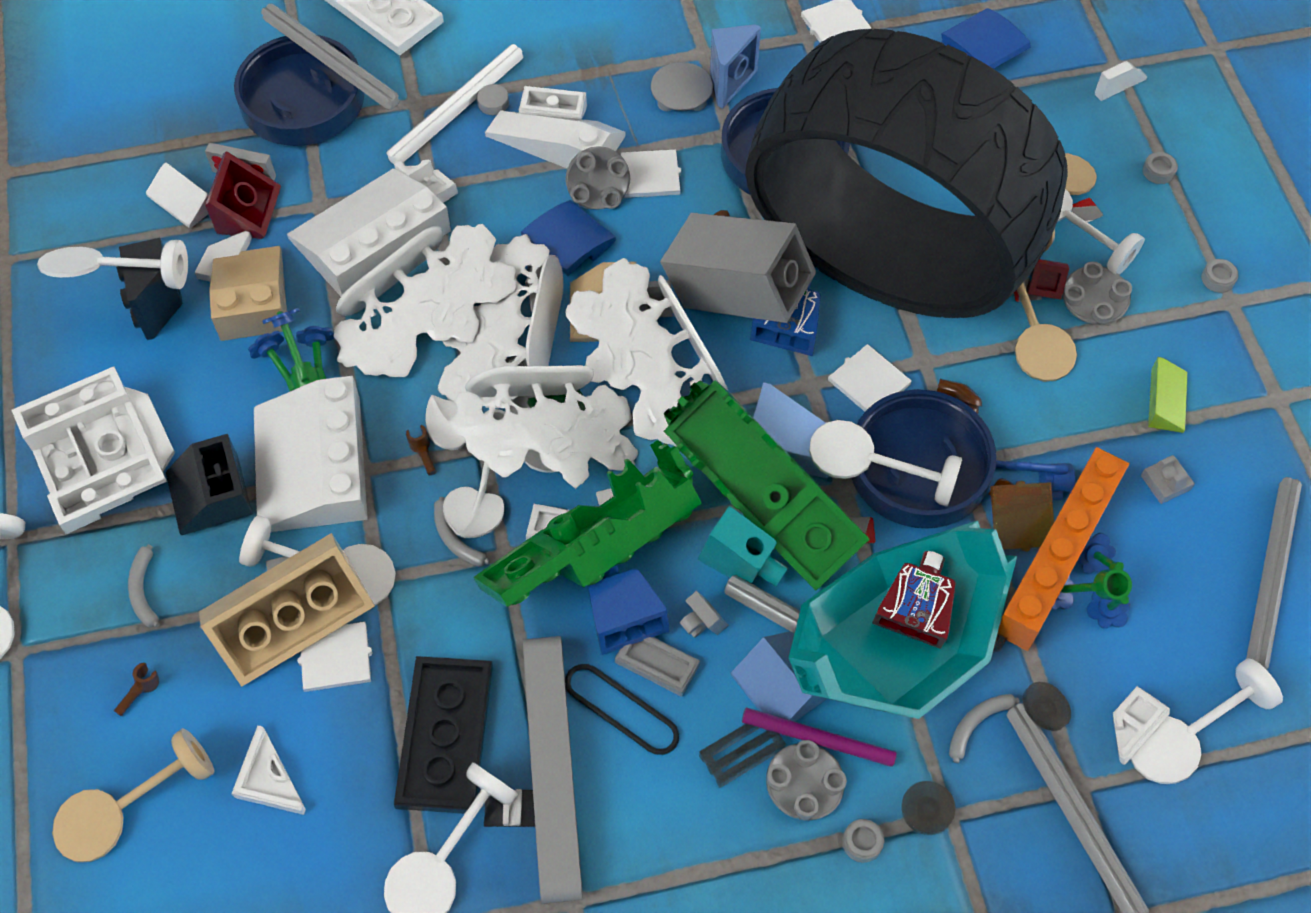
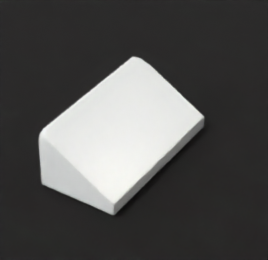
M524 86L519 113L582 120L587 108L586 92Z
M164 163L147 189L146 195L191 229L209 214L205 206L209 195L168 163Z

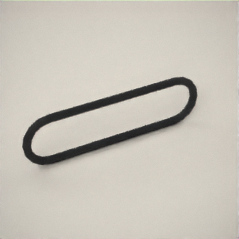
M579 664L568 671L565 677L567 692L647 751L656 755H664L676 748L679 742V731L677 726L664 715L594 666ZM579 670H589L668 725L674 734L672 743L663 749H656L576 693L570 684L572 675Z

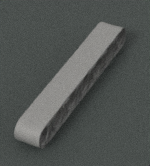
M561 636L523 639L541 903L583 900Z

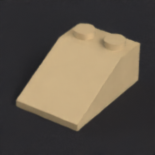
M280 246L241 251L239 255L213 259L209 289L212 322L221 341L258 336L266 333L271 334L274 331L283 332L281 326L274 328L272 322L267 324L262 322L267 318L277 315L279 311L287 312Z

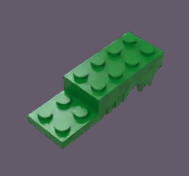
M714 380L710 385L702 381L694 382L690 386V394L688 396H681L677 400V407L668 408L663 413L668 427L663 432L676 444L679 451L687 457L692 465L701 470L724 497H727L731 501L730 503L744 514L745 518L775 539L777 542L775 549L816 591L870 538L718 381Z
M658 440L652 443L650 446L658 459L659 467L653 468L645 475H642L629 459L624 460L625 467L620 474H614L612 471L606 472L613 493L612 498L600 506L578 505L568 512L554 517L549 521L545 529L540 530L473 578L478 587L506 607H509L510 605L523 602L530 595V591L541 583L554 580L559 574L583 588L599 582L604 577L606 571L616 564H622L631 559L637 549L646 543L659 539L665 529L676 522L687 519L692 514V510L702 504L692 485L693 472L686 465L678 447L673 446L670 448L668 444H662Z

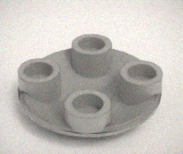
M686 62L672 63L662 67L655 73L651 81L652 94L657 100L658 107L663 111L691 109L700 111L707 106V100L710 98L713 90L710 75L703 68Z
M590 147L579 152L571 160L566 171V186L572 200L586 209L616 208L626 195L630 185V171L626 161L619 153L607 147Z
M1091 261L1068 276L1062 295L1066 307L1078 319L1090 324H1109L1120 319L1128 310L1132 286L1129 281L1123 279L1119 274H1113L1100 263Z
M803 740L798 744H793L780 750L771 760L766 773L767 790L774 804L788 816L799 820H817L833 812L843 797L847 782L846 776L837 760L825 749L817 746L816 743L810 740Z

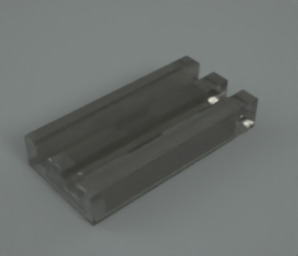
M744 724L699 751V757L702 762H705L708 771L715 777L717 785L721 788L785 748L786 743L780 734L766 730L715 761L713 759L714 755L759 729V727ZM770 739L773 740V743L756 752L755 754L751 755L750 757L746 758L745 760L728 769L727 771H721V769H723L724 767L728 766L732 762L736 761L737 759L741 758L742 756L746 755L747 753L766 743Z

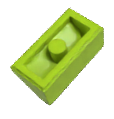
M1157 357L1151 369L1148 427L1184 433L1187 371L1161 357Z

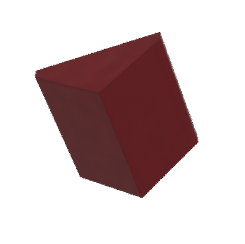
M227 151L223 153L205 205L216 234L231 236L248 231L252 238L262 239L266 235L281 185Z

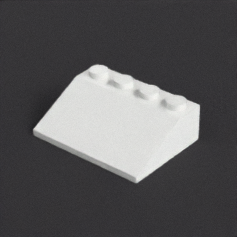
M393 168L287 233V237L341 297L354 283L423 230L432 226H439L443 230L444 236L451 232L447 207L427 186Z
M353 376L316 380L255 406L254 435L257 515L265 517L270 521L271 532L368 520L360 397Z

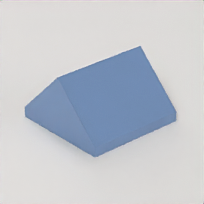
M756 24L712 29L710 76L717 106L722 109L758 70L761 27Z
M789 631L763 637L731 672V676L760 712L795 722L827 698L802 693L789 660L794 634Z

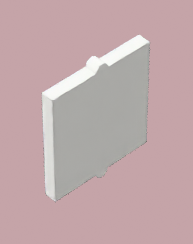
M832 0L801 12V17L810 28V34L815 35L820 43L842 32L871 29L862 16V10L857 9L851 0Z
M676 149L621 153L630 171V185L624 198L680 195L679 176H681V168L678 167Z
M868 344L853 357L845 358L844 364L828 377L829 382L864 412L878 400L890 394L904 391L912 382Z
M366 622L343 625L301 651V657L297 661L302 666L304 692L371 682L369 656L373 652L371 647H368Z

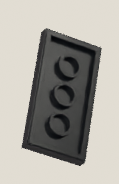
M416 656L394 799L395 809L465 814L477 797L478 786L467 778V770L472 762L478 766L481 765L493 670L492 661Z

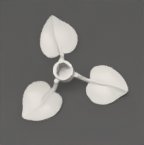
M431 395L426 408V429L430 439L444 449L458 450L466 444L464 438L456 435L453 432L452 426L448 423L457 414L456 402ZM495 409L493 417L496 420H501L506 412ZM529 450L527 452L525 463L530 468L539 472L553 473L552 470L542 463L539 452L536 450ZM485 461L479 491L471 487H460L451 491L443 503V515L446 522L456 535L464 538H477L490 533L500 524L504 515L502 498L495 494L485 493L490 471Z

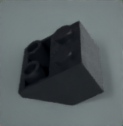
M155 238L120 246V258L161 259L164 245L161 238ZM116 266L121 282H125V288L120 289L122 302L125 309H130L134 327L136 329L141 328L147 340L154 339L183 304L180 289H172L165 285L160 268Z
M228 434L191 444L165 472L181 536L253 514L239 458Z

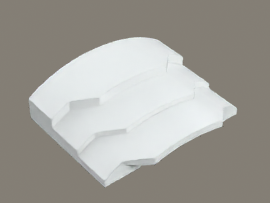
M115 367L106 369L11 410L23 439L33 451L50 492L47 497L58 524L65 534L101 519L100 514L133 500V496L167 482L163 471L175 454L170 440L149 395L124 387Z

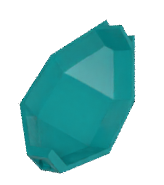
M978 521L872 554L801 605L789 660L802 693L920 719L990 663L1017 556L1005 555L997 530L980 528ZM925 551H932L942 555L945 558V562L940 575L951 578L956 582L949 634L941 649L872 624L879 606L903 564L910 563L919 567Z

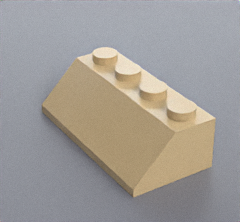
M330 533L199 611L200 627L239 684L244 686L372 609L375 605L333 534Z

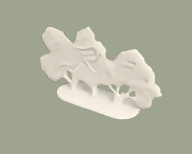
M478 224L476 227L457 225L451 233L450 244L445 251H436L443 239V230L439 226H432L423 230L354 283L339 299L336 312L341 316H350L358 313L365 307L366 309L360 320L348 319L341 321L335 326L334 338L341 347L337 362L343 363L345 367L357 365L364 375L378 376L385 374L389 377H406L417 357L416 337L420 333L427 332L432 340L447 341L449 338L455 337L457 341L473 343L480 322L473 311L474 304L486 302L496 304L513 293L517 287V281L514 279L516 275L515 267L500 261H490L496 238L484 224ZM443 257L448 258L450 264L445 266L439 259ZM427 259L429 269L426 273L416 274L413 277L406 276ZM398 281L402 283L404 293L399 299L389 303L379 302L377 298ZM382 307H391L392 312L385 313ZM374 309H377L381 315V326L378 329H373L370 316L376 315L373 311ZM363 321L366 323L365 331H362L359 328V325Z
M527 234L514 237L509 244H497L492 251L490 261H500L509 266H514L516 269L514 279L517 281V276L522 273L531 278L528 279V283H532L530 287L522 286L517 281L515 291L496 304L486 302L481 303L479 306H473L476 318L480 321L473 343L460 342L455 337L443 341L445 347L457 348L460 351V355L451 364L444 367L438 384V391L441 395H446L450 401H455L460 392H467L465 389L467 381L485 370L497 367L518 366L525 358L527 366H549L563 295V273L559 259L555 255H549V249L544 244L531 243ZM527 265L533 266L532 272H528L525 267ZM542 266L540 278L538 279L536 270ZM521 290L527 291L525 295L517 296ZM535 292L536 297L532 317H524L520 310L521 304L527 296ZM530 325L525 348L518 344V339L523 334L525 328ZM516 356L513 362L507 363L505 361L507 357ZM509 396L510 400H512V399L518 397V396ZM480 397V398H481L483 401L488 402L489 400H491V399L494 398V397ZM501 402L502 407L496 406L495 408H505V404Z
M622 258L604 269L602 293L598 294L591 290L574 292L571 297V304L567 305L565 311L566 317L579 334L588 335L599 340L598 348L586 358L585 366L592 368L594 372L592 382L600 383L605 380L608 381L611 387L625 390L633 384L641 390L639 400L633 410L635 435L648 440L658 439L663 444L676 446L663 432L668 427L663 413L668 408L677 407V400L681 397L680 390L683 382L692 377L693 380L689 382L692 385L694 382L702 381L704 374H709L713 381H718L727 391L728 389L716 364L664 277L659 276L658 284L665 299L658 301L649 298L647 292L650 279L648 268L638 264H630L627 259ZM642 304H648L651 307L643 312L639 310ZM670 307L683 329L675 335L670 334L668 330L658 325L657 322L663 310ZM685 339H689L700 358V362L692 369L679 366L674 361L671 353L673 346ZM676 371H684L686 373L682 378L675 375Z
M506 366L485 370L467 381L465 385L467 392H460L455 399L457 414L448 421L449 425L452 426L453 432L464 438L467 450L477 459L485 461L490 469L502 477H508L520 469L525 461L527 452L529 450H536L540 453L541 461L553 472L559 471L562 473L563 479L576 489L589 477L588 461L590 458H594L604 464L609 470L623 471L625 467L624 460L629 459L635 465L634 460L638 456V450L632 445L630 440L620 434V429L626 426L632 419L627 398L618 396L614 390L606 385L598 386L592 395L587 397L576 392L590 383L594 376L593 369L588 366ZM566 394L564 403H559L545 397L547 395ZM509 396H536L537 403L532 408H521L512 402ZM480 397H494V398H492V399L489 400L488 402H485V401H483ZM577 401L584 403L585 411L580 410ZM502 402L505 404L506 413L501 420H496L493 417L496 406L502 407ZM488 405L489 411L487 414H484L482 406ZM510 405L516 408L518 415L510 412Z

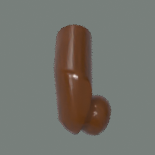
M940 378L937 392L950 395L968 405L977 414L979 413V406L982 407V399L969 386Z

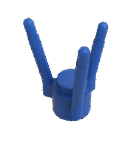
M996 461V468L1039 472V485L1041 489H1047L1048 493L993 510L992 515L997 517L1047 501L1063 500V492H1071L1075 485V471L1072 464Z

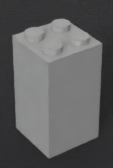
M691 213L660 261L684 308L787 323L816 274L795 223Z

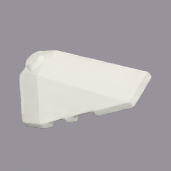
M500 110L485 131V136L568 168L571 160L579 152L587 148L601 146L616 151L625 138V132L598 121L522 114Z

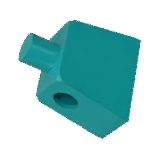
M730 506L710 533L698 557L699 561L729 578L737 575L751 584L758 575L776 587L788 569L770 557L777 544L775 539Z

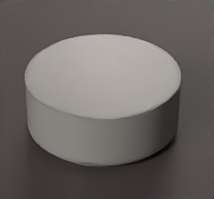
M490 84L478 91V107L483 113L497 115L500 110L505 111L508 108V92L504 87Z
M1155 152L1146 158L1143 174L1153 183L1166 184L1174 178L1178 164L1171 155L1164 152Z
M1214 259L1206 264L1201 279L1203 284L1211 291L1224 293L1231 290L1238 279V270L1227 260Z
M867 819L853 821L848 825L843 835L844 851L854 861L861 863L873 861L879 856L884 845L882 830L876 823Z

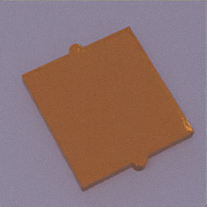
M1017 481L1016 485L990 486L993 528L997 530L1003 550L1021 548L1022 551L1028 552L1030 548L1041 547L1054 524L1051 482L1025 484L1024 481Z

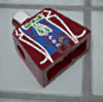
M925 551L919 567L910 563H904L879 606L872 624L941 649L949 634L956 584L953 579L940 575L945 558L938 553Z

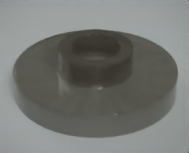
M1035 682L1024 691L1022 698L1023 706L1028 716L1038 726L1045 730L1058 731L1069 723L1071 719L1070 705L1065 696L1056 687L1046 682Z
M921 781L913 784L904 794L901 803V811L905 822L911 829L923 835H936L945 831L951 825L956 811L951 793L944 786L933 781Z

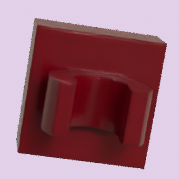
M1039 259L1030 273L1026 288L1027 293L1061 300L1070 269L1068 264Z

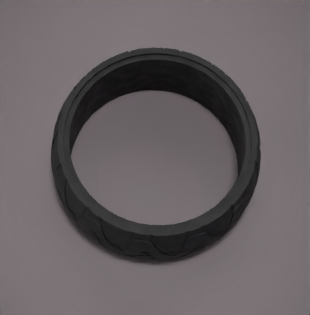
M857 29L827 38L792 68L769 100L757 125L746 162L745 175L751 198L764 220L795 223L813 266L818 268L820 272L863 296L897 309L900 308L904 311L931 317L968 318L984 315L1003 305L1034 269L1051 239L1061 213L1068 177V165L1061 141L1058 140L1059 137L1043 112L1036 104L1032 103V100L1023 91L1015 87L1011 81L987 64L968 56L967 53L924 36L902 31L894 32L888 29ZM835 140L876 150L912 166L950 191L975 216L945 211L903 195L865 171Z

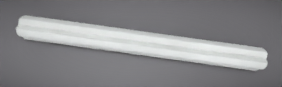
M515 44L506 48L387 151L388 160L393 164L398 161L405 162L477 99L478 91L481 88L496 83L523 59L521 48H518Z

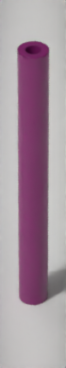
M747 707L743 713L742 723L799 740H810L819 746L893 767L897 753L892 750Z

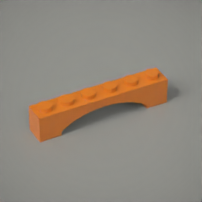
M1098 447L1095 448L1001 618L998 636L1029 651L1130 463Z

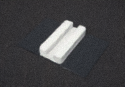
M514 790L518 795L509 805H505L489 796L485 802L484 827H535L533 790Z

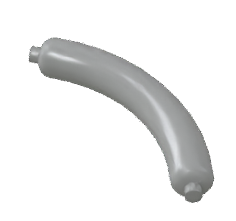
M439 497V500L434 503V519L437 531L444 544L456 556L472 565L482 567L485 564H489L490 559L487 558L485 553L464 544L448 525L443 515L445 498Z
M148 544L147 547L139 549L132 562L128 578V592L132 608L140 621L148 628H157L160 625L158 623L159 618L148 605L143 589L145 571L153 556V546Z
M1012 694L999 695L985 700L971 709L960 721L953 734L949 750V756L953 759V762L959 763L964 758L969 737L980 722L992 714L1011 709L1016 704H1019V698H1015Z

